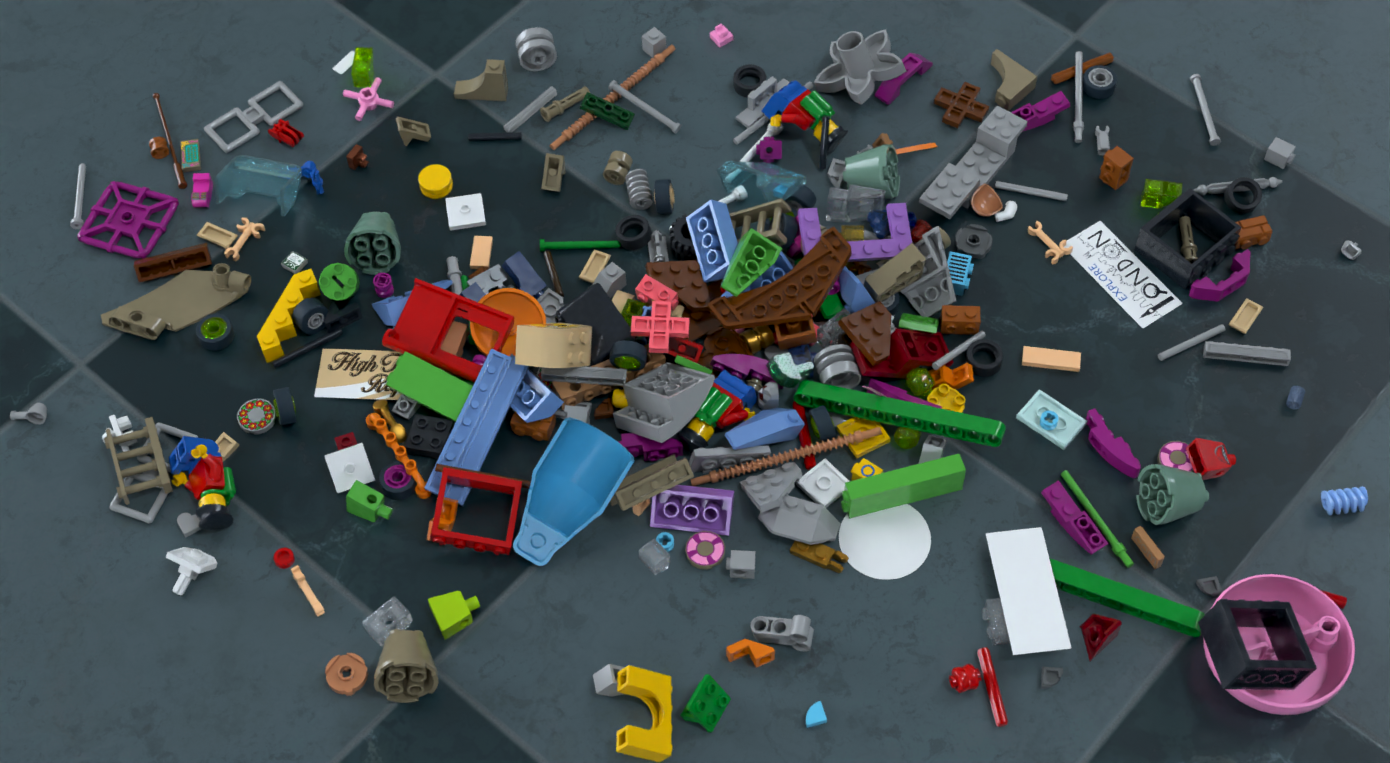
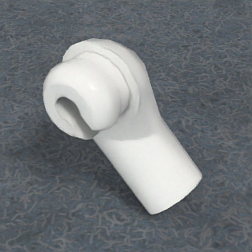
M1007 201L1005 210L995 214L996 221L1012 219L1017 211L1016 202Z

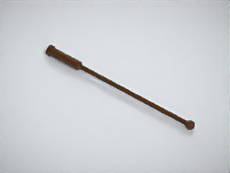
M154 93L153 98L156 100L174 160L173 167L178 180V187L185 189L188 185L185 181L181 165L176 158L159 101L160 95Z

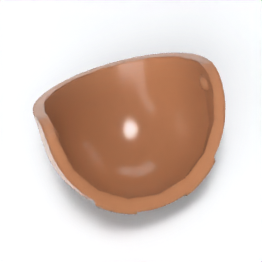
M984 183L975 190L971 199V205L977 214L992 216L1003 208L999 196L988 184Z

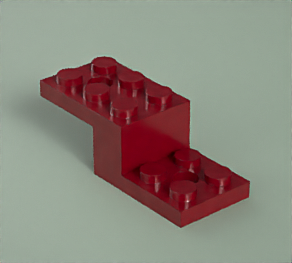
M896 329L890 337L889 357L887 360L874 366L853 341L850 344L862 376L908 379L920 365L932 366L935 361L949 353L941 332L931 333L918 330ZM953 360L946 363L945 366L951 367L954 363Z

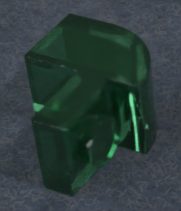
M790 352L775 355L766 364L773 380L786 388H795L800 381L810 377V373L815 368L812 361L795 365Z

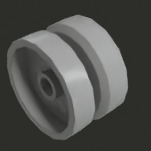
M535 27L529 28L518 35L516 48L520 64L524 69L541 71L555 63L557 52L553 36L549 30Z

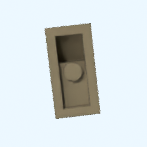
M397 116L398 130L405 146L409 144L412 138L427 142L431 139L428 124Z
M546 153L541 189L560 192L562 175L565 174V157Z

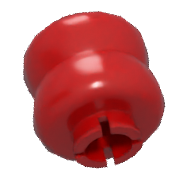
M966 664L952 669L951 675H949V682L953 689L955 688L957 692L963 693L967 690L978 688L979 681H981V677L978 676H981L978 668L975 669L972 664Z

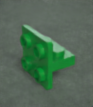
M705 674L680 716L685 721L700 723L707 732H712L731 698L709 674Z

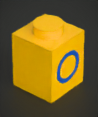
M863 458L851 470L852 481L881 474L883 469Z

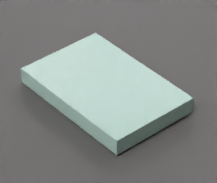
M1040 389L1016 416L1022 423L1063 450L1066 449L1087 424V420ZM1045 411H1054L1058 415L1059 420L1056 428L1053 430H1045L1040 425L1041 415ZM1046 418V421L1052 423L1053 420H1050V418Z

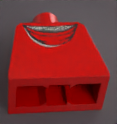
M1196 438L1186 447L1194 473H1200L1202 480L1221 477L1236 463V456L1228 454L1222 442Z

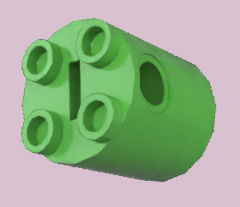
M342 263L330 264L324 268L319 278L320 289L324 295L337 301L352 298L357 293L360 285L359 276L356 271ZM337 279H339L342 282V284L344 285L343 287H341L336 282Z

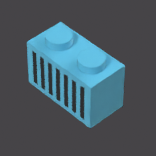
M950 251L947 263L954 293L963 296L964 289L969 288L970 278H967L968 274L972 275L974 264L971 263L972 256Z

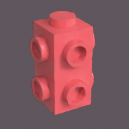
M645 274L635 288L636 296L642 303L652 305V301H669L672 304L671 310H675L679 303L677 292Z

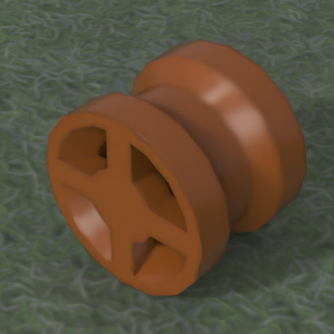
M154 137L149 141L152 157L162 159L169 155L167 141L164 137Z

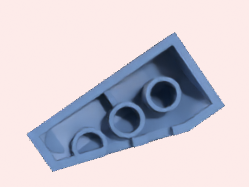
M845 266L839 275L838 282L840 283L841 296L846 303L844 307L849 314H852L875 302L861 281Z
M441 280L432 283V285L446 289L452 284V280ZM411 290L405 292L404 297L402 295L392 296L372 304V307L385 325L395 328L412 292Z
M766 409L726 432L725 437L733 450L794 440L805 423L795 409Z

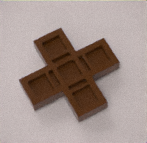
M964 82L958 93L941 87L934 98V104L948 109L942 118V122L959 128L966 116L982 123L989 111V106L975 101L981 88Z

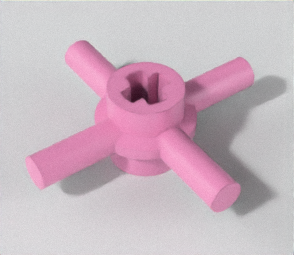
M376 77L371 87L363 88L359 93L348 90L343 91V97L358 100L360 108L355 116L356 120L361 121L366 110H374L377 105L393 108V101L381 99L376 93L382 82L380 78Z

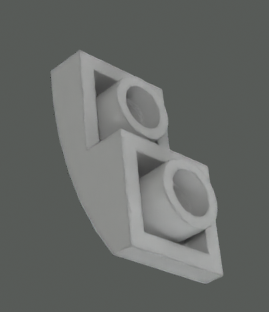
M401 394L392 412L409 420L421 405Z

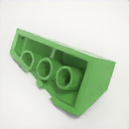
M751 228L741 237L720 287L737 297L776 262L782 248Z

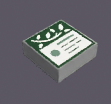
M292 251L283 260L281 265L288 271L297 274L308 261L305 257Z

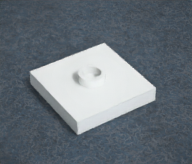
M481 193L445 198L450 231L486 225Z
M362 443L324 456L337 493L351 489L355 480L363 484L375 481Z
M823 459L803 475L800 480H797L796 485L815 503L824 505L827 508L842 496L845 483L850 481L828 460Z

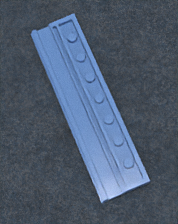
M493 349L490 350L436 464L480 471L529 366L515 364V360L512 357ZM435 465L424 489L438 495L442 472L435 471ZM446 483L444 497L458 500V504L463 507L472 487Z

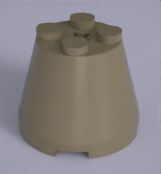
M394 629L386 638L374 674L375 690L377 692L380 691L387 696V700L393 702L409 703L419 701V697L428 693L432 694L438 686V672L422 631Z

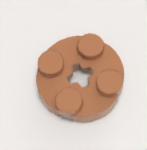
M354 653L335 656L329 661L325 671L329 687L334 692L351 696L360 690L366 683L368 676L364 660ZM351 670L349 677H343V671Z

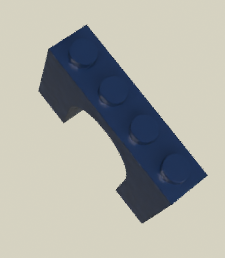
M520 251L503 263V269L514 281L517 289L527 292L536 300L544 293L547 285ZM476 282L460 293L461 296L476 302L486 295Z

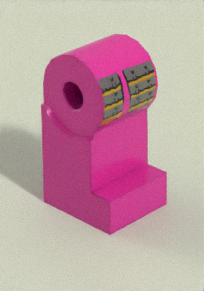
M193 173L192 205L194 208L209 207L213 190L211 176L209 173Z

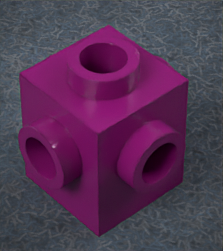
M763 137V140H760V144H756V155H760V159H763V162H774V159H782V141L774 140V137ZM767 147L772 148L770 152H766Z

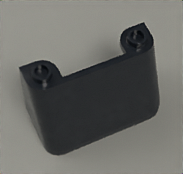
M599 283L591 285L556 311V323L592 326L590 366L587 367L609 360L611 347L614 343L618 341L636 342L635 336H631L630 326Z

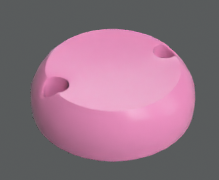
M1264 574L1251 576L1234 583L1216 599L1213 606L1221 599L1290 602L1317 667L1294 690L1226 689L1237 700L1259 711L1279 715H1295L1312 711L1326 704L1344 686L1354 663L1355 645L1352 630L1340 608L1318 588L1293 577ZM1238 627L1250 660H1278L1265 628ZM1204 640V651L1209 667L1221 684Z

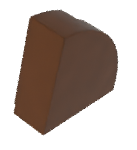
M612 398L603 400L595 409V420L614 417Z

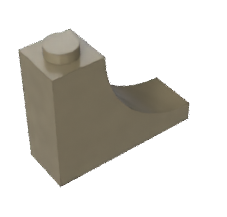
M998 49L992 53L991 65L997 69L1003 81L1000 88L996 91L995 102L1000 107L1009 111L1035 89L1037 76Z
M487 59L486 68L481 75L470 80L456 81L455 99L506 101L508 81L505 60Z

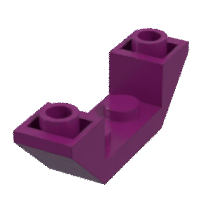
M909 53L901 60L906 72L891 80L882 81L875 93V97L889 105L900 95V86L916 72L923 75L933 66V63L920 54Z
M1247 249L1233 257L1230 268L1233 273L1227 280H1221L1215 285L1207 276L1201 280L1197 279L1191 285L1189 296L1194 299L1220 301L1246 284L1250 273V251Z

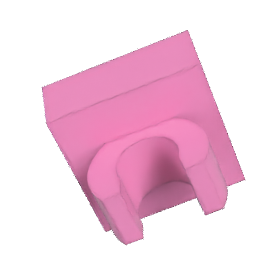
M719 24L715 27L714 31L710 32V38L719 48L733 41V35L722 24Z

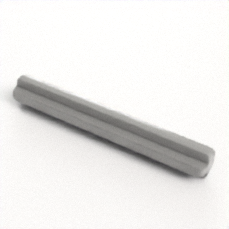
M549 87L505 124L504 130L506 132L515 131L557 95V90Z

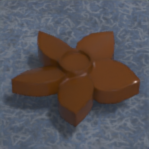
M853 261L855 266L850 268L851 272L858 271V275L872 271L871 267L867 265V261Z

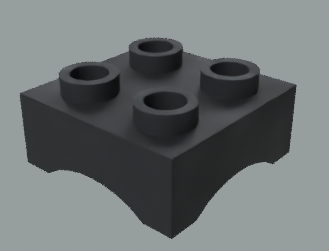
M416 414L405 445L407 455L428 456L438 460L454 427L453 420Z

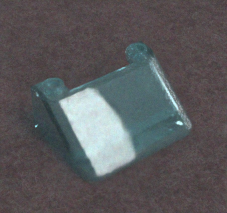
M727 161L717 169L727 193L733 191L734 188L738 187L752 175H757L756 184L762 190L766 203L781 198L785 201L807 183L804 175L769 162Z

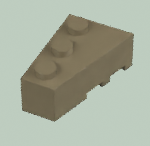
M911 243L877 271L869 274L865 278L864 287L875 303L883 302L921 279L926 258Z

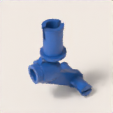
M307 161L301 167L299 165L296 167H280L281 178H296L297 180L302 176L311 178L317 194L324 193L323 179L320 177L316 164L313 161Z

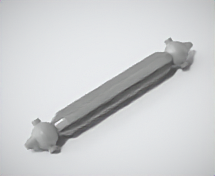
M1276 177L1254 179L1261 189H1265L1268 186L1275 188L1278 184L1282 183V180ZM1233 181L1213 183L1208 186L1199 185L1193 191L1199 195L1225 193L1226 188ZM1238 186L1233 192L1248 191L1250 189L1245 186Z

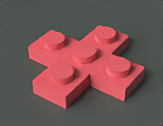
M652 301L651 316H632L631 336L650 337V353H668L669 337L689 338L690 318L671 317L672 304L669 301Z

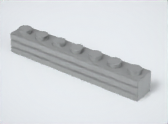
M1206 341L1203 348V358L1288 366L1291 360L1290 350L1284 348L1278 349Z
M581 366L569 368L542 367L541 381L623 386L626 383L627 369Z

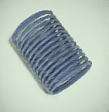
M1300 386L1291 387L1286 405L1291 409H1299L1305 390Z

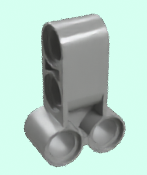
M795 615L793 619L758 616L751 621L753 635L759 642L792 645L794 649L804 652L811 649L814 629L810 626L811 619L806 616Z

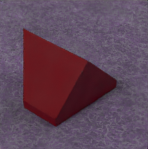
M1092 614L1080 626L1089 661L1094 659L1118 636L1122 625L1120 620Z

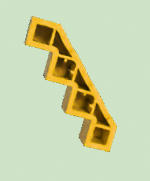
M312 269L292 276L257 335L267 363L284 356L280 344L281 341L297 336L292 322L293 310L296 305L306 298H314L321 295Z

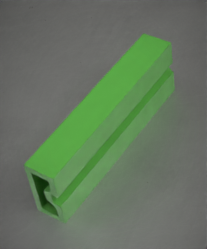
M405 351L403 355L399 356L395 370L388 375L386 385L397 393L456 423L473 386Z
M955 454L846 482L844 491H842L843 501H841L843 512H847L850 519L959 491L963 488L966 469L960 454Z

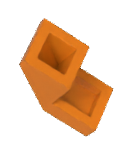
M965 363L953 370L943 365L937 370L932 369L928 371V379H932L931 382L929 381L930 389H935L941 384H947L951 388L959 389L974 382L972 365L969 363Z
M444 497L438 529L452 530L456 519L458 500ZM434 518L429 521L427 540H430Z
M743 639L726 647V656L729 662L749 654L757 668L775 660V650L773 647L748 639Z

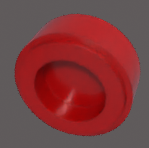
M280 548L274 553L273 559L277 567L286 569L293 565L295 556L291 549Z

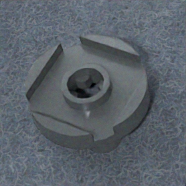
M967 225V228L959 229L956 234L955 246L957 253L983 259L991 250L992 236L981 225ZM976 239L977 243H971L970 241Z

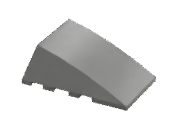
M939 226L923 234V239L914 244L926 258L922 277L901 290V293L909 299L912 306L924 317H930L942 309V305H951L956 302ZM883 259L877 265L882 267L891 259Z

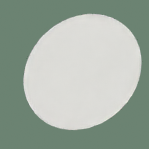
M904 504L850 519L848 514H846L839 529V545L842 553L848 556V563L857 571L872 578L890 580L907 576L923 564L930 550L931 535L922 515L910 505Z

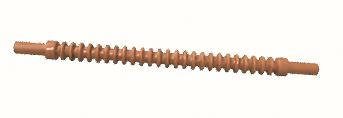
M670 45L663 52L657 53L647 64H644V67L634 72L620 86L627 91L631 90L635 84H638V81L644 79L652 70H655V67L661 65L665 58L675 51V47ZM613 90L603 99L614 104V101L621 98V95ZM586 112L585 115H582V118L575 121V124L568 127V130L565 129L562 135L550 144L551 149L555 150L565 141L571 140L576 133H579V130L586 127V124H590V121H593V118L596 119L597 116Z
M877 427L863 432L858 430L854 431L852 435L849 433L848 436L844 434L843 437L838 436L837 439L834 437L832 440L827 439V442L822 440L820 444L816 442V445L811 443L809 447L808 445H805V448L800 446V449L797 450L795 448L794 451L789 449L787 453L786 451L783 454L779 452L778 455L773 454L772 457L768 455L767 458L762 457V460L757 458L756 461L751 460V463L746 461V464L740 463V466L735 464V467L729 466V469L724 467V470L721 471L719 469L718 472L713 470L707 475L690 479L692 486H697L708 482L716 483L718 479L723 481L725 477L729 479V476L734 478V475L740 476V473L745 475L747 471L751 473V470L755 472L758 468L759 470L762 467L766 469L768 465L770 467L773 464L777 466L779 462L783 464V461L788 463L790 459L794 461V458L799 460L801 456L805 458V455L810 457V454L816 455V452L821 454L823 450L824 452L827 449L831 451L832 448L837 449L838 446L842 448L843 445L848 446V443L852 445L854 442L861 443L863 439L881 435V428Z

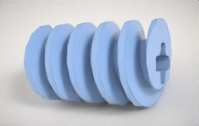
M1363 486L1351 489L1345 488L1344 490L1336 489V491L1328 490V492L1324 490L1321 492V503L1328 515L1333 514V509L1337 515L1340 514L1341 508L1347 514L1349 507L1352 513L1356 512L1357 507L1360 512H1363L1368 502L1367 490Z

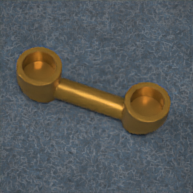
M380 399L374 402V412L380 416L383 415L390 426V432L396 434L398 444L403 443L407 439L406 430L401 424L396 423L389 412L387 400Z

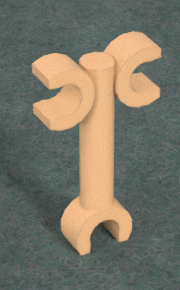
M242 217V223L245 225L237 224L236 226L242 235L233 247L225 250V257L229 258L231 254H234L233 260L237 261L240 257L238 252L251 233L255 238L261 237L257 231H265L263 224H254L249 222L247 218Z
M1035 222L1037 229H1033L1031 226L1028 227L1030 235L1038 236L1050 248L1046 251L1045 258L1054 256L1051 261L1052 264H1056L1063 255L1072 253V246L1064 248L1066 240H1062L1058 246L1042 231V224L1040 222Z
M299 566L291 568L293 578L304 592L317 617L325 613L324 608L305 580V576L302 574Z

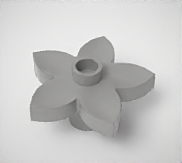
M886 29L878 31L866 39L863 38L860 32L850 31L840 36L837 41L831 42L830 55L834 64L822 70L815 79L814 84L817 91L833 93L846 88L850 98L862 105L873 93L874 81L891 80L905 73L906 69L901 59L895 54L889 53L891 43Z

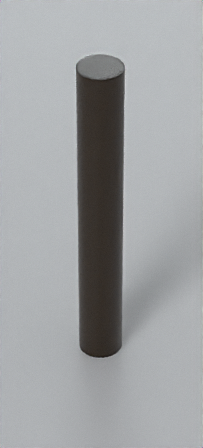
M545 251L544 257L555 292L564 297L551 252Z

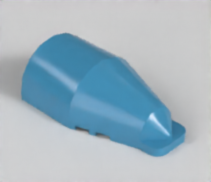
M565 418L533 470L520 532L513 543L515 552L535 565H546L558 549L604 512L633 465V455L618 441L594 426L578 419Z

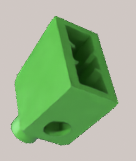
M355 480L346 495L347 512L371 522H376L379 516L388 520L393 509L384 505L385 496L358 480Z

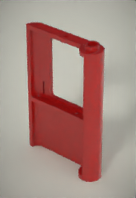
M415 278L414 288L394 330L388 329L385 332L382 345L402 354L406 351L439 369L475 383L483 366L441 349L455 317L464 318L499 332V337L493 350L501 353L514 325V316Z

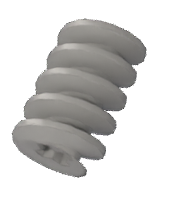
M643 169L632 170L625 177L630 205L636 210H645L653 203L647 172Z

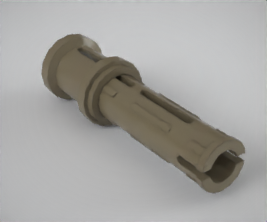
M584 86L562 100H554L551 105L540 108L543 119L549 122L551 118L562 115L565 109L582 101L586 93H590V91Z
M1183 216L1178 220L1182 239L1180 251L1183 258L1192 264L1198 259L1196 255L1198 249L1193 242L1190 217Z

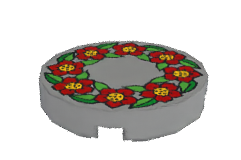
M252 399L240 407L237 413V420L244 432L254 433V435L262 434L273 427L277 414L274 406L269 401Z

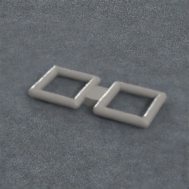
M279 81L249 99L248 104L251 107L242 112L239 108H234L206 125L204 130L225 153H229L260 133L259 128L256 126L258 123L264 120L269 126H273L278 123L279 119L283 120L302 108L303 102L282 81ZM280 89L294 104L271 118L258 102ZM237 116L251 131L227 145L214 129Z
M160 422L155 425L158 435L162 431L183 438V436L198 438L195 434ZM150 438L146 440L144 446L151 442ZM148 454L137 456V460L145 464L152 462L155 458L147 456ZM166 463L168 472H171L170 464ZM153 469L125 477V487L130 486L134 479L141 482L155 479L156 476H159V471ZM160 487L161 491L148 514L119 505L123 498L119 499L118 493H116L109 508L112 511L143 522L152 523L168 493L165 494L164 488Z

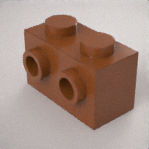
M1118 146L1104 154L1099 177L1114 190H1117L1128 181L1134 159Z
M942 305L940 316L941 334L975 335L979 332L981 323L980 306Z

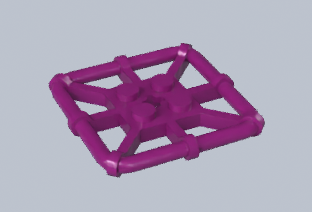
M112 181L104 190L96 205H93L90 209L91 213L81 227L77 238L80 242L106 249L110 253L116 252L134 258H147L146 256L151 253L160 236L166 232V226L177 210L179 201L175 197L152 191L147 187L141 188L123 182ZM118 189L138 195L134 202L124 200ZM114 191L118 200L112 210L103 208ZM147 197L162 201L151 206L142 205V202ZM169 208L160 224L148 220L153 213ZM97 216H107L103 224L90 228ZM131 216L130 220L125 221V218H129ZM146 227L155 230L148 244L143 249L138 238L142 229ZM105 231L114 233L109 243L90 238ZM122 235L134 238L139 251L118 246L117 243Z

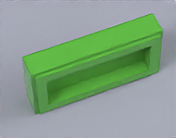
M678 354L674 360L675 363L704 373L711 374L713 371Z

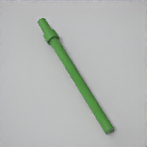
M1067 470L1061 473L1062 478L1111 544L1114 554L1121 558L1127 568L1132 567L1134 563L1126 553L1127 549L1122 543L1118 542Z

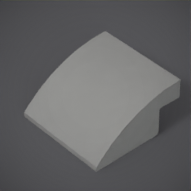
M667 362L623 384L628 406L613 413L616 427L660 443L666 441L680 431L700 409L714 383V375Z

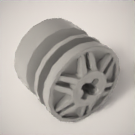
M832 345L816 354L814 364L821 383L846 389H853L860 383L861 374L853 351L848 345Z

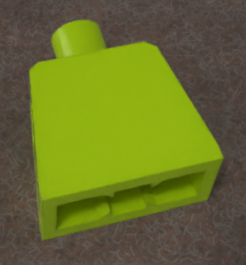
M461 591L428 599L430 609L445 640L472 624L473 619L470 611L480 607L476 596L464 600Z

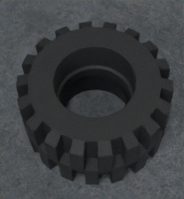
M685 214L682 215V218L678 217L676 222L672 223V228H670L671 251L675 253V257L681 258V261L698 260L692 240L686 239L691 235L686 220L687 215Z

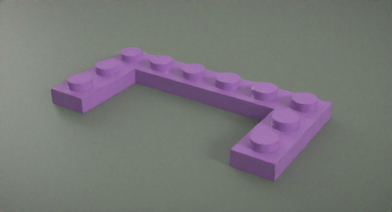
M892 203L886 206L891 239L848 241L852 250V255L848 262L892 259L912 243L906 203ZM804 208L797 211L804 256L820 241L821 230L817 208Z

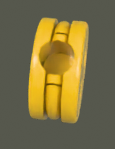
M438 164L429 165L419 174L420 190L428 198H443L453 188L451 172L445 166Z

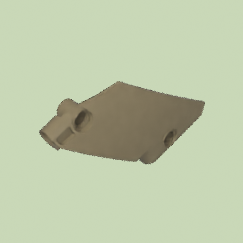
M224 263L215 265L213 271L184 270L178 276L150 293L101 314L102 324L147 339L156 340L164 328L175 332L200 321L207 315L216 313L248 292L251 276L238 271L230 272V267Z

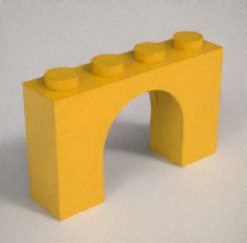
M631 665L617 672V692L643 700L651 711L653 723L651 730L627 725L617 731L616 752L659 763L671 756L673 749L671 744L673 729L671 724L673 709L671 705L673 689L671 676Z

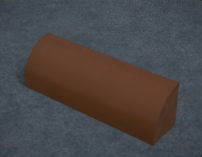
M206 242L134 261V268L138 281L143 282L212 264Z

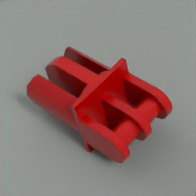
M279 119L278 124H274L273 128L268 130V133L276 138L279 143L283 141L291 147H294L299 142V139L301 140L304 137L301 131L289 125L288 120Z

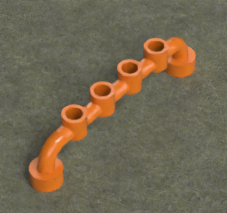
M377 413L369 414L366 417L367 427L382 434L386 445L393 449L396 459L404 464L406 473L411 475L417 483L415 487L416 495L421 499L430 497L432 493L424 489L427 482L424 481L418 472L416 462L408 458L406 448L398 444L396 434L389 432L386 420Z

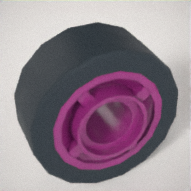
M393 461L387 464L379 474L381 489L388 498L403 500L415 492L417 483L411 475L406 473L402 462Z

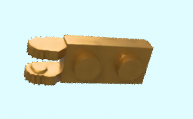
M795 540L790 548L792 555L837 573H841L844 568L841 564L831 561V559L833 558L843 563H847L849 559L846 554L835 551V549L821 543L810 545Z

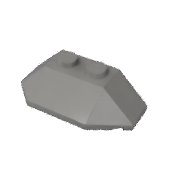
M784 495L780 506L762 513L760 512L758 519L763 522L772 534L810 545L835 541L840 528L839 521L824 505L789 495Z

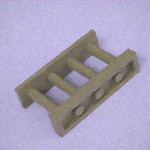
M782 198L729 214L734 232L735 228L743 226L741 237L750 230L751 223L758 222V233L778 246L786 245L787 238L779 230L782 213L791 212L792 209ZM773 217L772 229L764 232L766 219Z
M153 417L145 419L146 426L142 430L113 437L110 429H106L107 437L104 438L106 448L111 449L120 487H116L119 499L123 498L126 505L130 504L128 494L159 486V488L163 487L165 494L173 492ZM142 437L150 438L151 442L147 443V446L117 454L115 447L117 444ZM148 453L155 456L152 462L121 470L119 461ZM153 469L159 471V476H156L155 479L125 487L123 479L125 477Z
M673 454L625 477L610 500L611 506L619 504L621 510L624 511L694 477L687 458L677 461Z

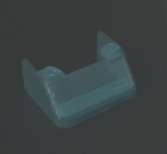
M246 155L235 156L215 177L216 203L220 204L226 196L240 198L246 192L276 197L278 205L281 206V216H285L296 203L302 177V168L294 164Z

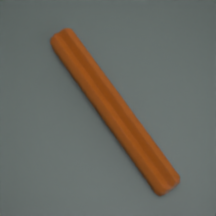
M1106 53L1083 62L1082 74L1092 66H1104L1113 62V55ZM1075 66L1052 74L1051 81L1057 84L1075 77Z

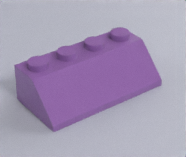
M676 485L652 497L650 527L692 532L711 531L719 535L729 536L735 491Z

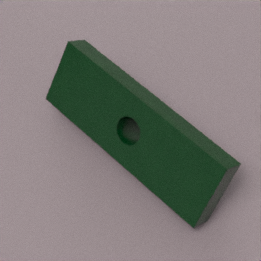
M589 92L586 93L580 105V109L625 130L629 129L635 113Z

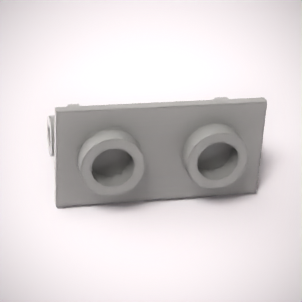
M653 231L651 240L648 242L650 262H667L669 259L666 238L659 231Z

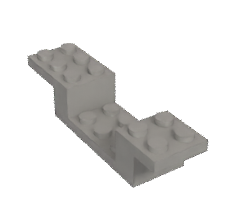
M996 106L979 126L974 145L956 166L948 163L919 198V203L948 219H951L961 206L968 209L975 190L984 183L988 184L1014 153L1017 137L1026 128L1028 121Z

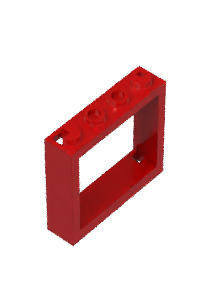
M443 467L430 541L438 542L439 545L451 544L460 549L468 547L474 548L477 552L491 551L496 555H499V553L509 555L522 481ZM446 483L514 495L506 541L438 529Z

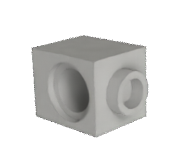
M731 550V558H727L726 570H730L731 578L754 579L755 551Z

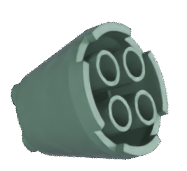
M892 144L881 145L845 158L846 171H843V181L847 182L848 193L892 199L898 196L900 175H898L896 163L899 161Z
M386 212L362 214L360 220L346 239L344 247L345 257L350 265L353 264L361 269L362 273L371 275L387 273L390 271V268L399 262L401 254L399 238L395 224Z
M1152 464L1144 467L1139 474L1140 489L1139 495H1136L1138 508L1143 518L1155 525L1167 524L1199 512L1203 508L1204 503L1209 500V492L1205 489L1200 473L1161 464Z

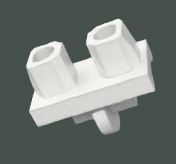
M115 415L109 416L113 430L111 428L107 429H110L113 437L133 432L131 430L123 433L124 430L132 427L128 416L118 419ZM104 433L102 436V440L104 443V438L107 437L106 433ZM135 439L120 443L119 445L122 447L123 452L129 451L128 446L138 441Z

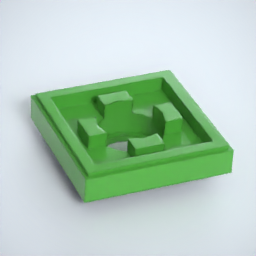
M903 313L899 321V327L937 333L939 320L936 318Z

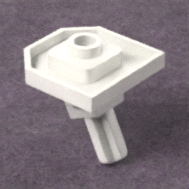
M183 547L169 551L166 555L167 559L180 564L178 572L181 574L172 591L181 596L185 593L192 579L196 580L198 574L215 569L217 566L215 557L199 549Z

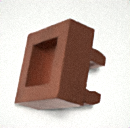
M357 144L346 156L349 168L356 170L358 166L365 168L369 163L365 160L367 155L363 153L362 146Z

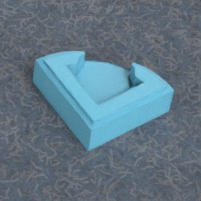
M821 701L816 702L809 708L806 714V728L827 723Z

